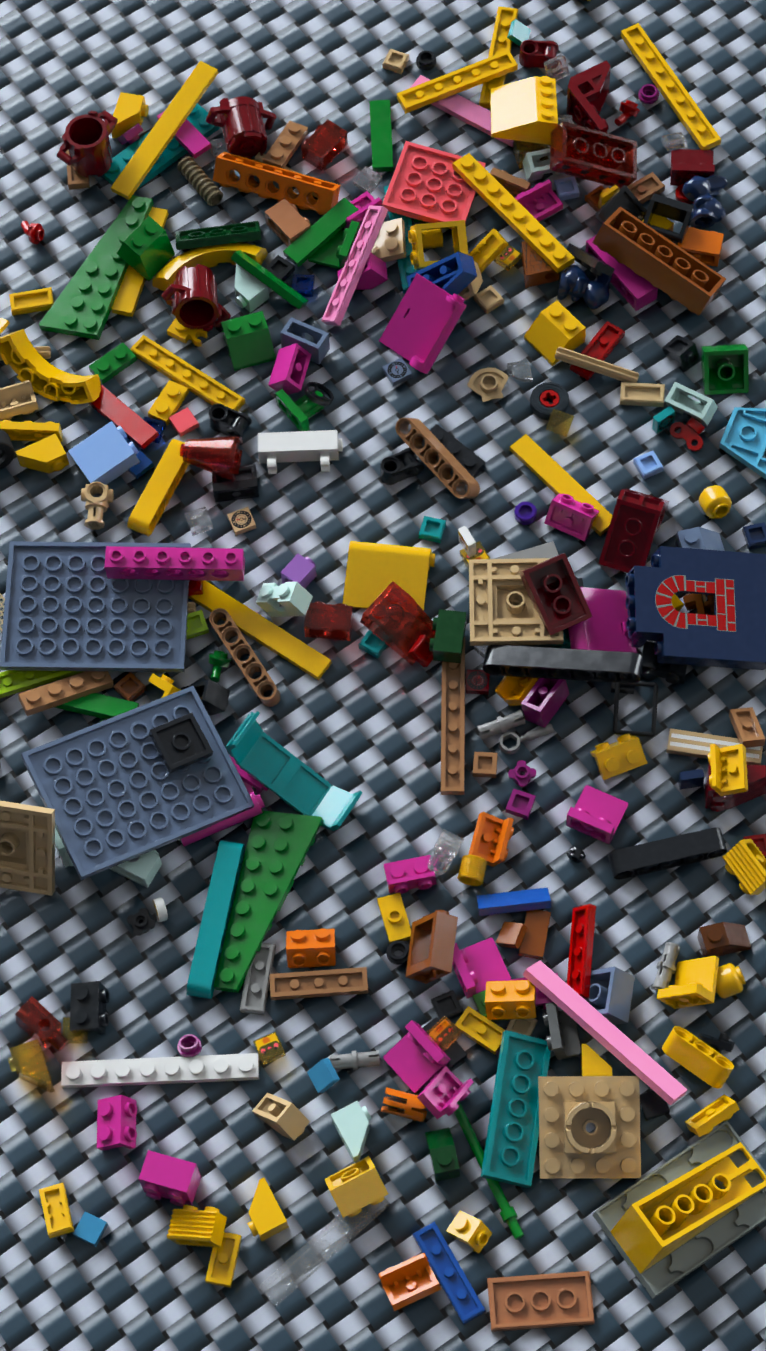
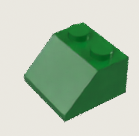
M148 216L122 243L117 255L147 281H150L175 255V252L165 229Z
M263 311L221 322L223 337L234 371L276 360Z
M745 344L701 346V368L705 395L749 393L748 348Z

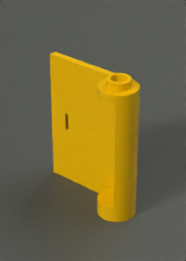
M350 541L342 606L424 614L428 571L430 567L435 565V554L432 553L430 548Z

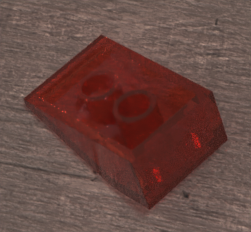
M393 581L363 613L360 621L412 666L416 660L408 652L420 635H426L430 639L435 638L436 631H432L433 621L415 600Z

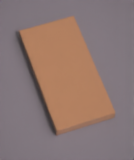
M590 1271L487 1278L491 1332L595 1324Z

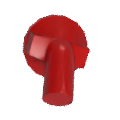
M626 100L625 103L621 102L619 110L623 113L615 119V124L621 126L630 116L636 117L640 111L637 108L638 104L630 100Z
M28 221L21 223V227L24 233L29 236L30 242L38 244L43 240L44 229L41 224H29Z

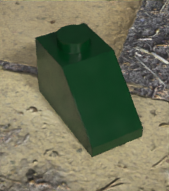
M450 1128L425 1132L435 1182L460 1177V1167Z

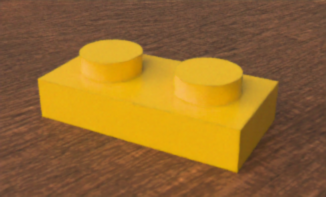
M169 380L148 411V417L167 426L169 424V417L177 412L189 394L188 388Z
M468 1006L454 1025L456 1030L494 1055L500 1049L502 1033L505 1029L488 1020Z
M724 1094L686 1120L685 1124L688 1130L701 1137L702 1135L709 1134L721 1122L729 1120L740 1108L736 1101Z
M224 1232L221 1247L212 1248L205 1279L206 1283L231 1288L242 1240L241 1235Z

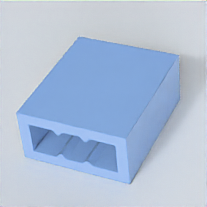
M112 421L68 451L90 483L98 481L107 485L140 462L136 456L139 451L132 441L130 443L126 442L127 434L121 426L116 428Z

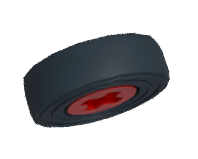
M545 382L538 385L532 391L530 407L533 413L540 419L556 420L567 412L569 395L560 384ZM549 398L553 400V403L549 404V402L546 401V399Z

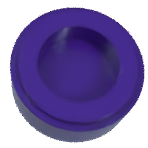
M530 502L519 503L514 510L515 520L522 525L533 523L537 517L536 507Z

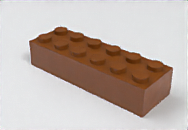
M621 206L603 223L592 242L601 251L610 254L619 263L633 270L636 275L642 276L654 287L661 289L671 299L680 302L690 312L696 313L698 316L711 303L726 281V278Z

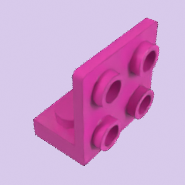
M586 785L575 807H570L567 813L566 826L610 845L628 808V802Z
M488 938L459 950L457 943H455L452 967L467 999L486 990L487 981H509L511 979L493 938Z
M411 1020L405 1026L409 1032L383 1056V1059L412 1092L417 1093L451 1059L418 1023Z

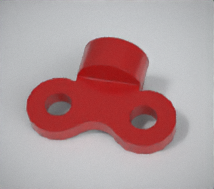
M691 417L685 425L681 422L673 423L670 427V434L676 439L686 440L687 447L691 451L696 452L703 447L704 442L699 435L705 427ZM676 428H681V432L676 433ZM697 440L698 444L693 446L692 442Z

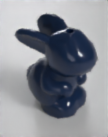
M712 175L708 178L694 176L684 183L682 193L694 205L691 227L696 229L709 228L725 217V209L714 197L719 195L718 190L727 186L726 178L719 175Z
M571 265L564 272H561L557 300H564L567 296H571V300L577 302L580 298H583L588 308L591 310L598 309L609 300V283L612 276L610 277L603 273L602 277L597 275L595 281H590L586 273L578 265Z

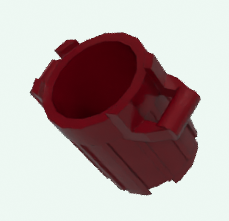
M247 96L235 97L229 100L228 98H223L219 102L220 106L210 108L206 122L222 127L226 148L229 153L251 159L252 156L257 155L259 152L261 156L267 149L265 130L272 128L277 116L264 110L262 102H257L255 99Z
M92 110L88 114L75 117L66 126L65 133L62 136L63 144L57 153V157L69 166L72 164L79 175L88 178V175H98L100 177L107 173L112 163L109 135L114 130L118 119L107 111L97 114L96 111Z
M197 264L195 267L186 268L184 266L175 276L174 284H170L161 295L167 304L172 307V314L176 316L178 322L190 329H203V331L208 332L213 327L221 328V322L231 318L230 313L218 303L215 276L204 265Z

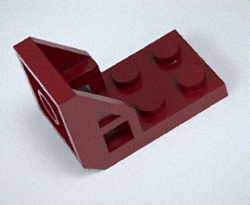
M607 60L572 76L567 91V114L580 131L606 138L609 127L604 118L601 119L599 115L609 94L611 66ZM585 137L598 156L606 153L607 142Z
M622 489L617 498L598 564L627 573L634 566H646L655 533L660 528L669 501L630 489Z

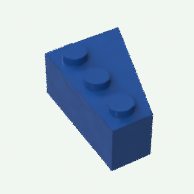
M458 251L406 276L408 287L418 273L449 294L453 295L455 293L458 295L477 277L473 257Z

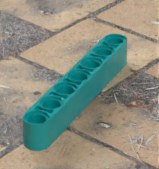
M223 840L219 842L186 991L188 996L212 999L215 989L213 986L238 885L245 844Z

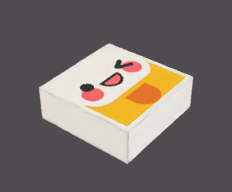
M467 527L459 528V542L470 558L477 553L476 541Z

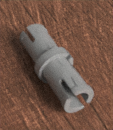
M519 710L504 717L498 716L496 720L483 725H478L477 729L483 740L498 733L504 734L507 730L522 724L524 725L526 722L523 719L522 711Z
M665 943L661 961L657 963L656 968L658 971L652 989L657 992L658 989L668 988L672 974L676 971V959L681 947L675 943Z
M354 1050L349 1054L330 1055V1061L335 1070L353 1068V1071L360 1067L380 1066L379 1050L359 1053Z

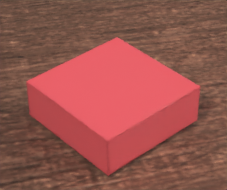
M188 407L169 417V422L180 437L199 427V422Z

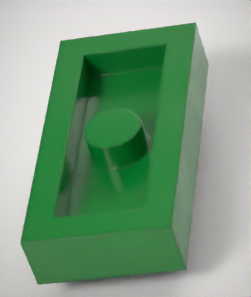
M122 342L89 365V370L93 375L99 374L100 382L104 384L136 362L137 358Z

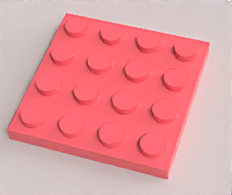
M406 141L382 206L387 208L389 212L428 223L465 220L466 224L477 192L452 168V163L462 156ZM478 161L485 168L486 163Z

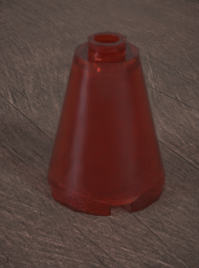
M237 436L187 439L185 444H181L180 456L183 457V461L235 481L236 478L233 474L239 473L242 459V450L238 449V443L243 444L242 437Z

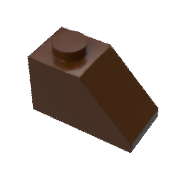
M720 922L699 927L697 938L703 957H718L751 949L745 925Z

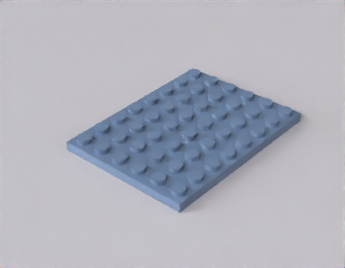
M10 541L0 669L185 672L189 580L107 579L104 566L106 546L191 548V544Z
M194 686L21 753V758L45 808L55 809V828L80 880L211 827L220 821L254 807L253 801ZM192 712L213 750V755L169 773L149 735V731Z

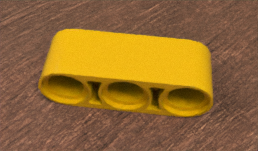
M680 1026L673 1027L662 1046V1050L667 1056L714 1088H722L734 1069V1065L729 1059Z

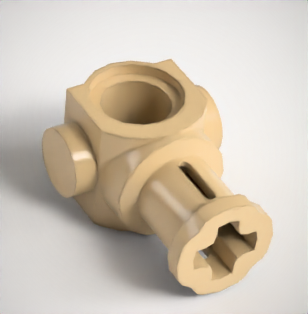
M96 481L86 484L85 488L81 489V501H86L85 509L88 510V516L84 524L85 527L94 530L104 528L103 512L107 511L109 502L113 503L114 490L109 489L108 485ZM97 493L102 494L99 497H93Z

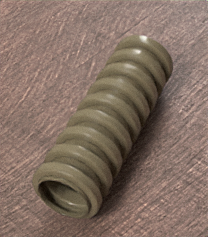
M191 156L183 158L178 163L177 169L209 206H215L222 200L223 193L208 178V175L197 165Z

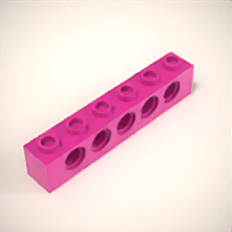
M106 546L104 567L107 579L244 581L245 557L243 549Z

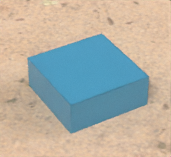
M329 1058L320 1060L307 1072L318 1093H324L340 1079Z
M84 1212L73 1235L96 1247L108 1223L88 1212Z

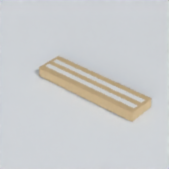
M670 728L666 753L708 759L710 744H716L719 748L740 743L738 738ZM763 746L746 748L747 765H761Z

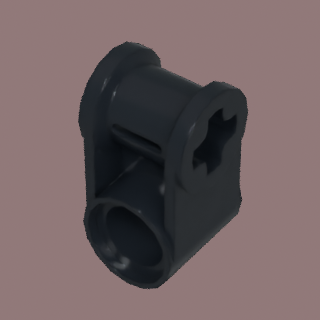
M214 404L208 411L210 427L214 431L225 434L237 441L243 439V432L252 423V419L247 414L231 409L223 404Z
M406 448L399 453L385 457L381 461L380 478L383 483L393 485L420 474L424 466L417 460L411 448Z

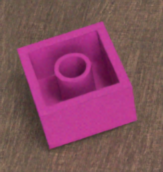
M150 1150L147 1152L139 1176L140 1184L144 1192H146V1196L156 1200H160L161 1197L171 1199L170 1202L172 1204L182 1207L185 1204H193L201 1179L196 1163Z

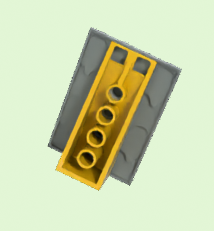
M726 1121L593 1213V1217L601 1225L608 1238L616 1246V1249L631 1267V1270L646 1288L652 1299H654L766 1221V1171L729 1122Z

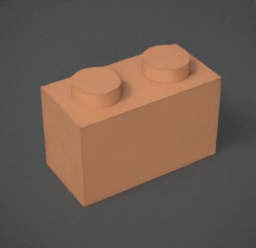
M285 198L265 211L266 224L287 247L312 226L306 217L303 218L299 214L297 207L294 204H290Z

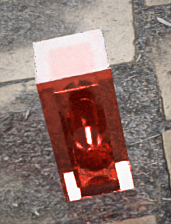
M327 119L316 128L309 138L303 141L301 145L302 159L322 171L348 145L347 131Z
M320 601L310 603L305 615V637L351 641L354 618L353 606L343 603L332 605Z

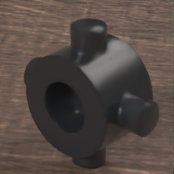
M576 847L570 848V851L567 852L568 858L576 863H580L586 857L585 853Z

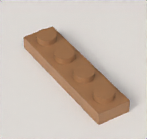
M85 671L19 693L18 697L26 715L29 716L83 696L112 688L113 680L108 671Z
M367 967L269 974L271 1000L368 993Z

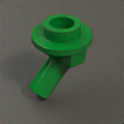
M215 650L214 654H209V663L213 664L210 680L215 683L220 680L222 667L228 668L231 659L227 657L228 653Z

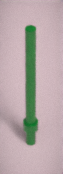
M458 1101L459 1107L454 1114L482 1170L484 1151L461 1103ZM486 1178L501 1209L500 1215L503 1222L508 1224L515 1240L522 1238L524 1234L516 1219L518 1216L514 1207H510L499 1182Z

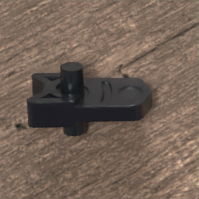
M720 1032L719 1039L706 1034H699L698 1036L703 1042L715 1045V1050L720 1054L722 1050L731 1052L735 1042L726 1040L727 1034Z

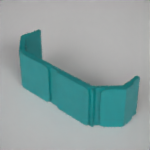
M260 712L249 713L225 747L230 756L235 759L236 764L263 786L278 795L280 799L301 815L322 817L324 820L323 827L332 831L339 829L363 792L358 791L353 794L331 785L263 732L256 721Z

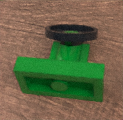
M317 382L307 383L304 389L306 395L295 402L281 389L275 393L277 406L299 431H308V418L324 409V406L330 405L334 399L332 392L326 386ZM308 387H314L313 392H309ZM319 389L323 390L329 396L330 399L325 397L324 393Z

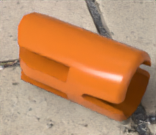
M386 1087V1094L404 1098L407 1101L385 1096L383 1098L384 1104L405 1109V1111L382 1106L381 1112L420 1122L425 1120L427 1111L423 1110L426 1107L417 1098L419 1095Z

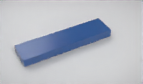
M435 1221L413 1233L416 1243L421 1252L426 1254L433 1273L462 1324L464 1325L486 1312L485 1308Z

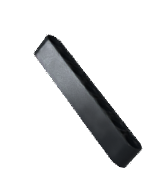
M490 645L486 649L483 671L496 676L638 683L641 678L644 658L640 654L633 652Z

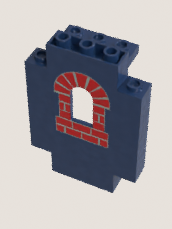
M660 546L651 556V567L634 566L626 574V609H628L626 629L629 639H632V647L641 648L647 640L655 641L654 654L657 655V663L752 670L766 669V554ZM679 592L714 595L715 615L678 612L672 606V596Z

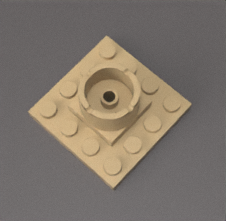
M550 558L469 559L470 646L563 644V630L549 635L518 573Z
M0 801L1 888L53 895L55 892V809Z
M538 1076L540 1179L641 1178L640 1090L638 1076ZM588 1123L595 1125L593 1132H587L586 1125Z

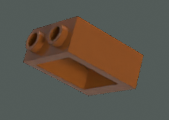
M436 910L412 922L406 978L427 984L451 973L458 917L449 915V912L445 910Z

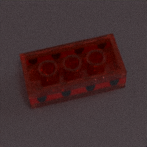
M563 121L551 132L550 170L612 187L614 185H617L619 188L623 185L629 186L637 179V141Z

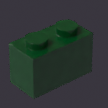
M439 609L438 618L434 617L432 631H436L435 638H430L429 652H433V661L461 663L467 623L466 612Z

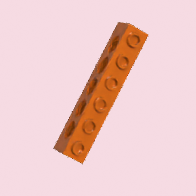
M223 152L216 157L213 181L218 182L223 187L232 186L239 188L238 190L241 192H253L261 198L277 199L278 202L285 198L289 203L297 205L299 209L315 210L320 215H325L338 203L341 186L227 152ZM234 170L239 172L240 178L235 175ZM254 176L258 177L260 183L254 180ZM273 181L278 183L279 189L273 185ZM292 187L297 188L299 195L294 193ZM312 192L317 194L318 200L313 198Z

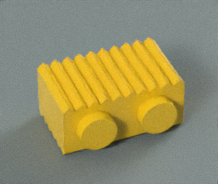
M752 839L740 840L729 852L722 856L726 863L725 868L730 874L737 877L740 881L739 887L744 893L750 896L759 895L766 889V858L759 848L756 847V844L753 843Z
M184 1205L183 1209L172 1210L170 1229L167 1234L169 1240L178 1245L221 1247L227 1217L219 1213L220 1209L206 1206L204 1210H198L197 1207Z

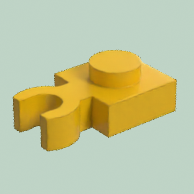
M177 318L174 319L167 329L168 336L185 344L190 339L197 347L202 346L201 340L197 339L198 337L206 339L208 337L207 332L203 331V329L184 327L178 322Z

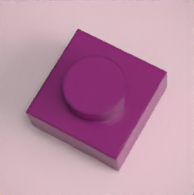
M138 123L117 139L122 145L127 142L131 145L140 138L138 134L143 129Z
M513 788L505 812L528 820L536 796Z

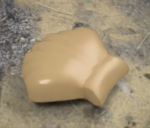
M484 368L474 372L467 385L472 391L482 397V402L503 398L501 391L508 380V375L497 368Z

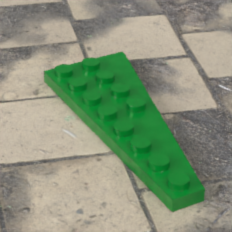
M134 195L130 198L40 321L39 327L41 330L95 340L100 339L129 266L126 261L117 255V252L126 238L149 216L154 205L152 198Z
M262 811V814L253 817L213 986L215 990L239 993L256 953L260 951L261 943L267 931H270L272 927V921L277 911H280L294 884V878L300 866H303L305 856L310 846H313L320 826H323L324 820L322 817Z

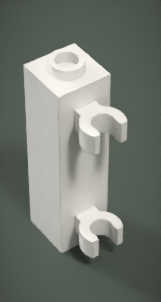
M337 430L258 433L259 462L267 463L268 474H277V463L320 461L321 472H330V461L339 460V452H343L342 438H338Z

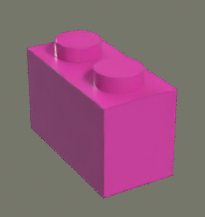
M297 343L280 348L268 386L276 392L283 389L287 395L301 391L312 354Z

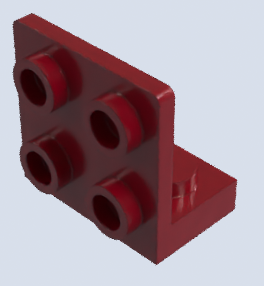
M672 149L670 185L679 186L694 176L708 178L714 175L713 150Z

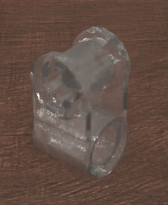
M443 829L427 864L430 871H434L438 875L445 874L453 859L456 858L464 839Z

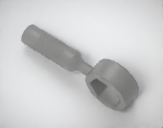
M548 724L545 728L540 727L528 731L521 737L514 732H506L500 737L499 746L505 754H515L520 749L521 741H531L551 734L554 730L552 725ZM512 738L517 744L508 749L503 745V740Z

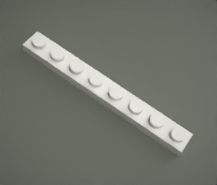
M258 1053L204 1055L189 1058L181 1056L62 1062L61 1086L62 1088L259 1080Z

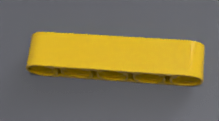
M176 439L171 440L128 519V529L147 536L152 534L194 456V446Z

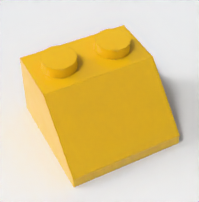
M556 300L540 312L524 335V339L553 366L560 361L555 359L558 347L573 351L585 342L586 327Z
M369 1156L325 1178L329 1191L343 1218L359 1214L362 1211L361 1208L369 1204L376 1205L385 1199L384 1196L388 1195Z

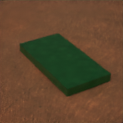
M258 221L176 231L177 250L261 240L260 224Z

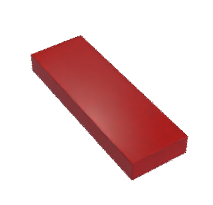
M607 321L581 354L604 361L625 336V331ZM572 364L570 366L571 371L586 380H589L595 373Z

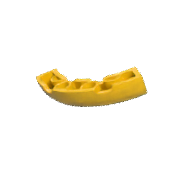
M244 242L192 248L167 263L152 280V286L165 291L170 284H174L177 272L184 266L190 268L200 264L210 268L217 266L218 263L231 262L232 265H236L231 260L234 252L239 250L261 265L268 252L266 248Z
M24 329L0 337V356L4 363L11 366L18 374L17 378L21 382L30 380L34 392L53 401L71 402V404L90 403L99 397L101 391L99 374L80 376L69 374L54 367L36 351Z

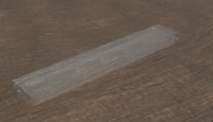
M385 1198L376 1205L369 1204L361 1208L362 1211L353 1217L346 1216L343 1218L340 1213L258 1286L259 1289L276 1307L390 1205V1202Z

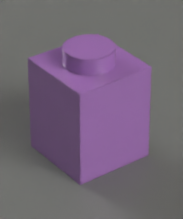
M297 554L281 571L283 584L285 582H298L303 588H306L317 576L315 563L309 557L304 558L300 554Z

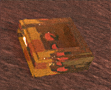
M446 1016L441 1018L427 1031V1034L444 1051L462 1036V1032Z

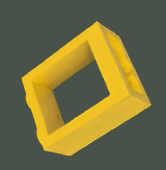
M465 220L415 224L411 226L408 231L409 243H412L413 252L410 253L411 264L414 265V269H423L437 262L424 261L421 230L452 228L454 253L459 251L468 255Z

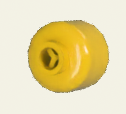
M718 485L705 488L698 500L704 513L709 518L714 519L725 517L732 505L727 492Z
M732 963L719 966L715 993H718L719 997L723 999L741 993L746 982L740 967H735Z

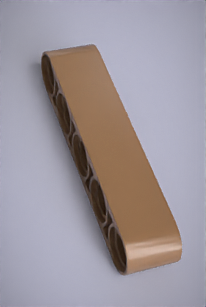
M401 418L397 421L395 429L399 437L455 497L459 499H473L478 496L480 492L479 483L419 419ZM409 424L411 425L410 432L408 431ZM423 439L425 440L424 447L422 446ZM437 454L439 455L438 463L436 461ZM451 469L453 470V477H452V478H451V476H450V471H451ZM465 485L468 487L467 493L464 490Z
M222 608L213 610L209 616L212 627L260 701L268 707L277 705L281 698L278 688L229 613ZM226 618L224 624L217 625L218 620ZM238 636L235 642H228L231 637ZM250 654L247 660L240 661L242 655ZM255 672H262L259 678L252 679V675ZM267 690H274L270 697H263Z

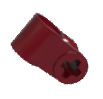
M525 40L520 45L519 63L527 68H555L558 65L556 53L559 50V46L554 41Z

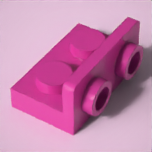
M558 494L551 501L544 523L585 541L599 511L594 509L591 504L574 500L568 494Z
M431 855L384 864L389 893L400 892V894H403L415 888L424 890L436 884V875Z

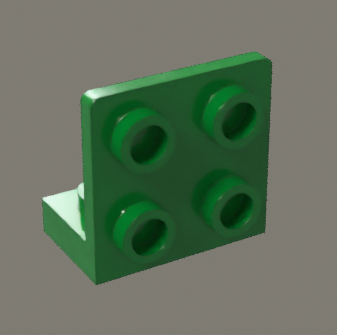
M351 221L349 228H345L344 231L340 230L315 252L308 261L332 268H343L360 229V222Z

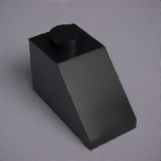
M210 679L181 688L183 690L194 686L210 716L225 712L228 706L230 690Z

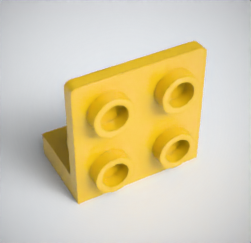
M709 956L679 961L676 968L675 984L668 986V988L658 989L657 999L674 1009L714 1003L719 958Z

